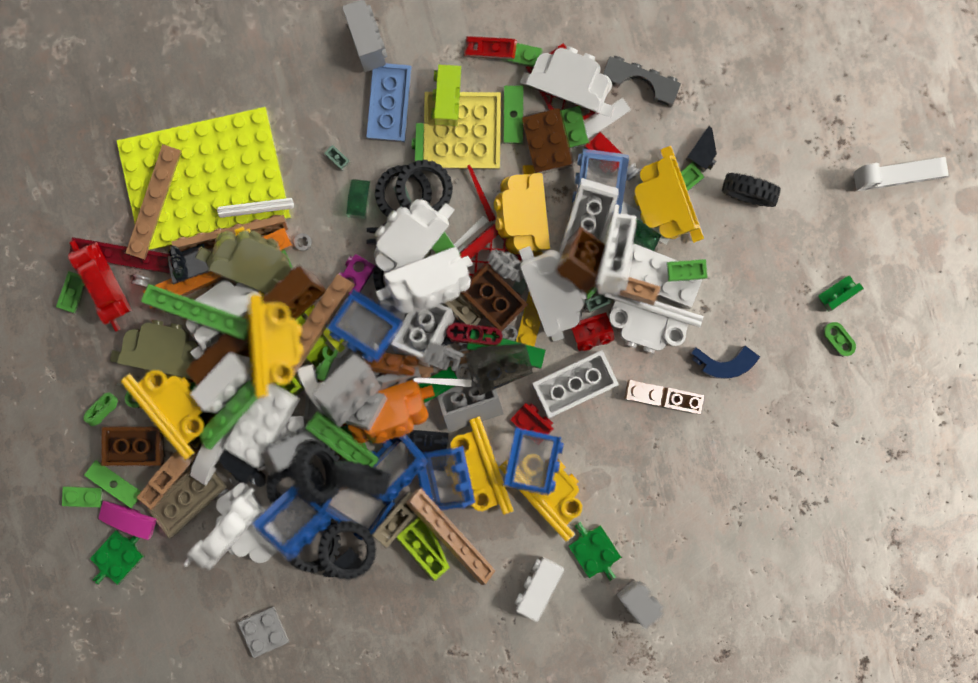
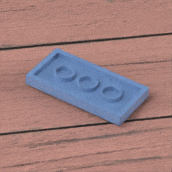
M386 63L384 66L373 69L367 139L405 142L412 66Z

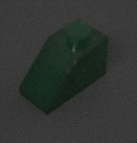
M351 179L346 211L347 217L367 219L371 181Z
M636 218L633 244L655 251L661 235Z

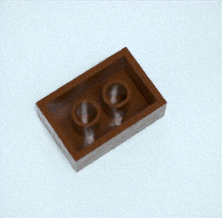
M559 108L522 117L535 173L546 174L575 166L562 112Z
M580 226L568 239L555 272L563 279L572 283L577 289L587 294L599 281L606 244Z
M486 263L470 278V287L461 292L501 332L528 305Z
M102 427L101 466L164 465V434L158 427Z

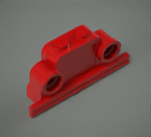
M75 240L69 242L73 252L68 254L69 260L84 281L96 305V312L100 320L105 325L111 323L115 332L120 330L116 319L131 312L132 309L98 243L96 242L79 249Z

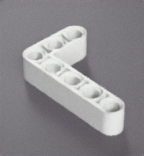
M946 157L879 167V163L863 165L854 171L857 191L949 177Z

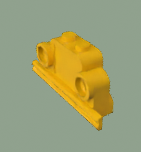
M672 146L660 149L663 158L641 169L640 177L643 183L638 184L635 188L634 200L636 205L640 206L642 212L640 213L641 220L650 228L659 227L661 235L665 238L676 239L690 232L693 243L703 240L704 236Z
M523 165V175L506 177L500 183L501 193L496 195L493 203L497 215L495 226L499 235L502 238H507L506 248L510 253L520 254V249L530 246L534 257L543 255V251L550 249L543 173H535L533 165Z
M261 294L249 295V304H246L251 380L255 385L256 397L258 398L268 396L267 384H286L293 378L291 366L297 365L300 361V356L303 355V346L299 344L302 328L301 324H298L297 321L289 317L290 313L285 305L277 302L262 303Z
M159 370L148 372L138 383L130 374L120 382L183 459L186 460L194 454L188 443L201 434L205 424L198 417L203 412V409L191 395L193 391L189 388L191 386L190 382L185 377L181 378L179 376H171L167 379L165 373Z
M480 416L469 420L472 432L458 435L451 442V448L461 446L464 448L475 503L471 505L478 511H485L499 504L503 515L511 513L514 510L507 490L503 487L504 482ZM451 455L447 461L448 465L444 467L448 477L452 476L454 483L451 486L454 494H459L463 499L462 492H457L455 488L456 484L459 483L457 472L453 473L451 470L452 465L455 464L454 456Z
M536 454L527 455L516 467L514 482L544 488L550 459L543 462L541 457ZM507 459L499 466V469L505 475L509 462ZM558 459L557 461L560 462L558 473H554L553 480L556 481L554 492H550V495L546 496L522 490L519 491L567 542L574 535L567 525L581 514L583 507L580 500L575 498L579 492L577 486L579 481L572 473L568 475L564 471L566 467Z

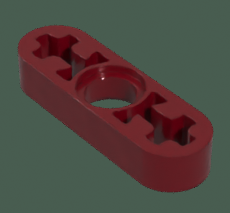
M452 323L446 330L447 338L453 342L493 347L497 346L503 338L502 332L493 327ZM456 327L458 332H464V328H466V339L462 338L464 334H458L456 337H453V333H450V331ZM477 330L480 337L477 340L471 339L469 331ZM483 331H486L485 335L488 336L494 332L498 339L492 342L491 338L485 337V341H482Z

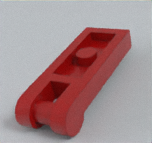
M466 37L465 43H467V48L464 50L465 57L515 59L516 39ZM478 44L477 50H474V46Z

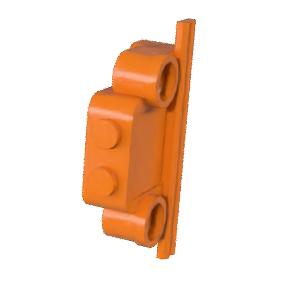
M410 380L377 391L386 395L387 400L370 431L343 423L341 426L348 425L353 438L359 443H365L369 440L372 443H384L389 439L402 437L410 433L414 425H420L427 420L428 411L423 399L435 396L433 387L430 385L420 388L418 382Z

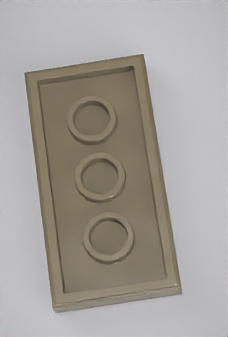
M191 468L170 488L153 510L147 508L150 515L157 518L156 523L168 538L171 539L227 488L216 472H214L207 485H204L190 476Z

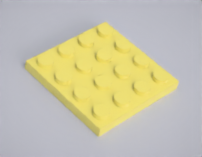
M425 92L424 160L434 161L442 165L444 169H468V165H471L472 169H500L501 93L460 92L458 126L435 125V120L431 119L432 108H435L436 101L432 100L433 92Z

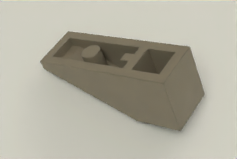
M461 292L458 297L440 304L452 309L455 319L462 324L477 325L484 317Z
M411 491L403 495L372 534L385 548H388L416 515L406 503L413 495Z

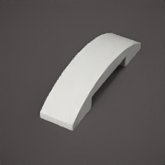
M237 422L211 450L205 448L204 444L202 445L194 461L190 476L207 485L216 470L214 465L225 448L223 447Z

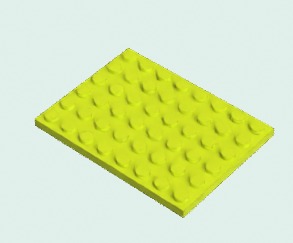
M266 107L117 140L135 224L162 144L182 151L149 250L172 246V241H176L181 237L188 238L198 233L214 232V230L219 228L226 229L236 224L251 223L257 219L264 220L273 215H284L285 219L291 218L289 209L222 218L218 216V207L287 198Z

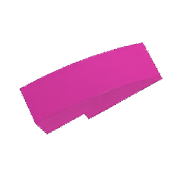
M106 500L102 502L98 518L116 529L146 540L152 537L157 518L140 514L138 510Z

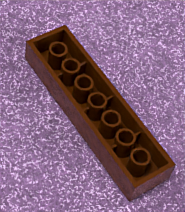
M298 265L291 269L289 275L283 280L277 282L274 289L262 296L261 301L262 303L277 302L285 305L289 310V317L296 320L327 289L313 273ZM226 333L222 334L213 346L208 347L199 359L194 360L190 364L186 372L196 385L199 386L229 353L250 357L248 336L246 340H242Z

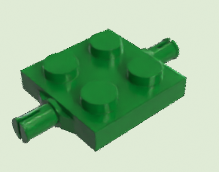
M581 522L578 525H574L580 536L569 545V548L587 576L591 578L597 573L604 572L609 581L612 578L615 579L616 576L610 567L622 557L603 527L599 525L593 530L586 531Z
M115 530L90 558L100 570L92 580L99 585L105 577H108L117 585H120L145 557L136 545L140 538L133 535L129 539L118 530Z

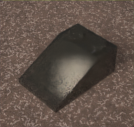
M525 343L480 347L464 354L472 382L480 395L533 374Z

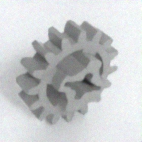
M492 249L487 258L489 264L492 265V269L504 279L510 278L513 281H522L524 278L520 267L522 262L510 252L505 253L501 250Z

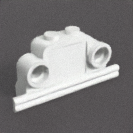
M569 46L566 49L559 48L554 52V55L549 53L541 54L537 58L531 74L523 73L520 83L610 118L615 107L604 103L607 94L611 91L612 82L609 77L600 73V65L594 61L595 57L585 53L582 56L577 54L578 50Z
M419 199L412 202L409 210L407 208H399L396 212H391L385 226H381L375 233L377 247L374 251V258L378 267L388 273L422 260L448 228V218L455 209L445 203L437 212L430 207L428 202Z
M615 205L598 281L599 294L619 295L620 290L626 291L633 257L636 216L619 214V205Z
M530 246L519 250L523 260L520 267L547 337H552L553 342L564 339L562 331L575 327L581 320V309L587 294L577 289L572 283L563 279L555 272L561 257L560 253L549 250L543 255L534 257Z
M453 247L384 274L386 288L376 291V294L380 301L393 297L397 310L402 313L412 312L415 308L426 310L458 297L460 292L467 290L471 285L467 267L472 266L473 263L468 256L461 258L457 248Z
M224 280L214 285L213 288L203 295H200L195 301L244 317L247 312L246 304H249V295L260 293L255 288L240 282L234 287L230 281ZM190 320L186 322L190 335L199 344L197 348L190 352L195 359H199L204 354V351L208 347L213 346L218 341V338L224 334Z
M605 294V297L615 300L609 320L613 327L621 328L620 336L622 340L626 341L625 345L636 348L638 345L644 347L643 351L652 354L655 351L662 350L666 343L670 346L681 345L686 339L688 325L700 328L704 317L658 301L653 306L621 295Z
M233 476L229 480L234 488L221 496L216 503L217 510L222 514L217 518L216 526L228 514L227 510L240 496L243 497L250 489L247 484L238 482ZM252 494L248 500L262 511L256 518L258 519L265 512V509L256 496ZM269 522L264 528L282 544L284 542L282 534L274 523ZM253 523L229 549L232 555L236 554L239 557L249 554L250 558L257 563L268 561L271 556L278 552L256 532Z
M250 488L243 497L240 496L227 510L228 514L204 541L201 540L187 555L188 559L183 563L184 566L187 567L194 561L202 569L206 568L208 571L214 567L262 513L260 509L248 500L255 491L254 488Z

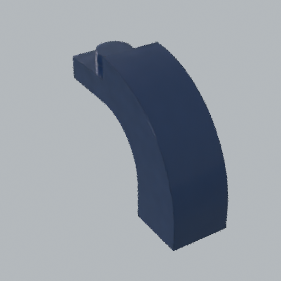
M746 345L742 346L737 355L728 362L715 361L697 347L693 348L690 352V355L693 356L691 358L692 361L700 366L701 364L705 365L700 372L716 379H730L740 376L749 371L760 359V356Z

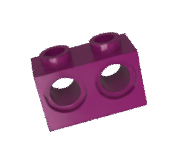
M355 253L353 257L350 256L346 261L345 266L347 268L344 273L340 272L339 275L346 279H353L355 285L353 289L361 293L376 266ZM361 262L364 264L362 272L354 270L356 263Z

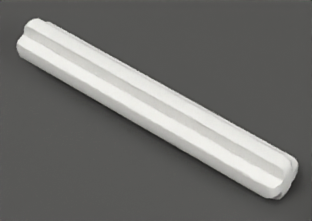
M292 198L222 206L218 207L217 211L218 216L222 218L293 209L294 203Z

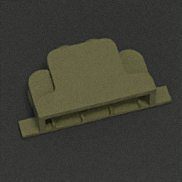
M230 231L221 232L216 237V244L212 252L200 247L195 256L196 259L207 263L209 271L265 293H269L274 289L276 283L289 275L291 270L289 259L281 252L279 243L272 238L265 239L255 231H241L237 237Z
M152 319L151 323H144L140 329L127 331L124 335L121 352L112 350L110 361L191 378L186 370L196 359L190 352L197 348L199 344L194 340L189 341V334L186 330L182 329V325L171 323L169 327L164 326L163 321Z

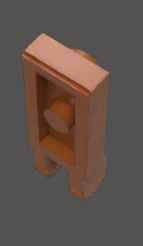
M384 353L378 363L374 360L369 362L366 359L364 362L371 368L372 372L412 376L415 374V368L411 366H417L419 360L415 356Z

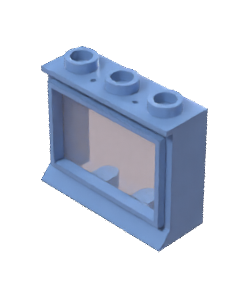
M583 149V153L578 155L577 165L581 167L580 173H576L575 184H578L579 188L581 178L618 188L619 194L615 205H619V214H621L629 155ZM573 191L572 203H574L576 191Z

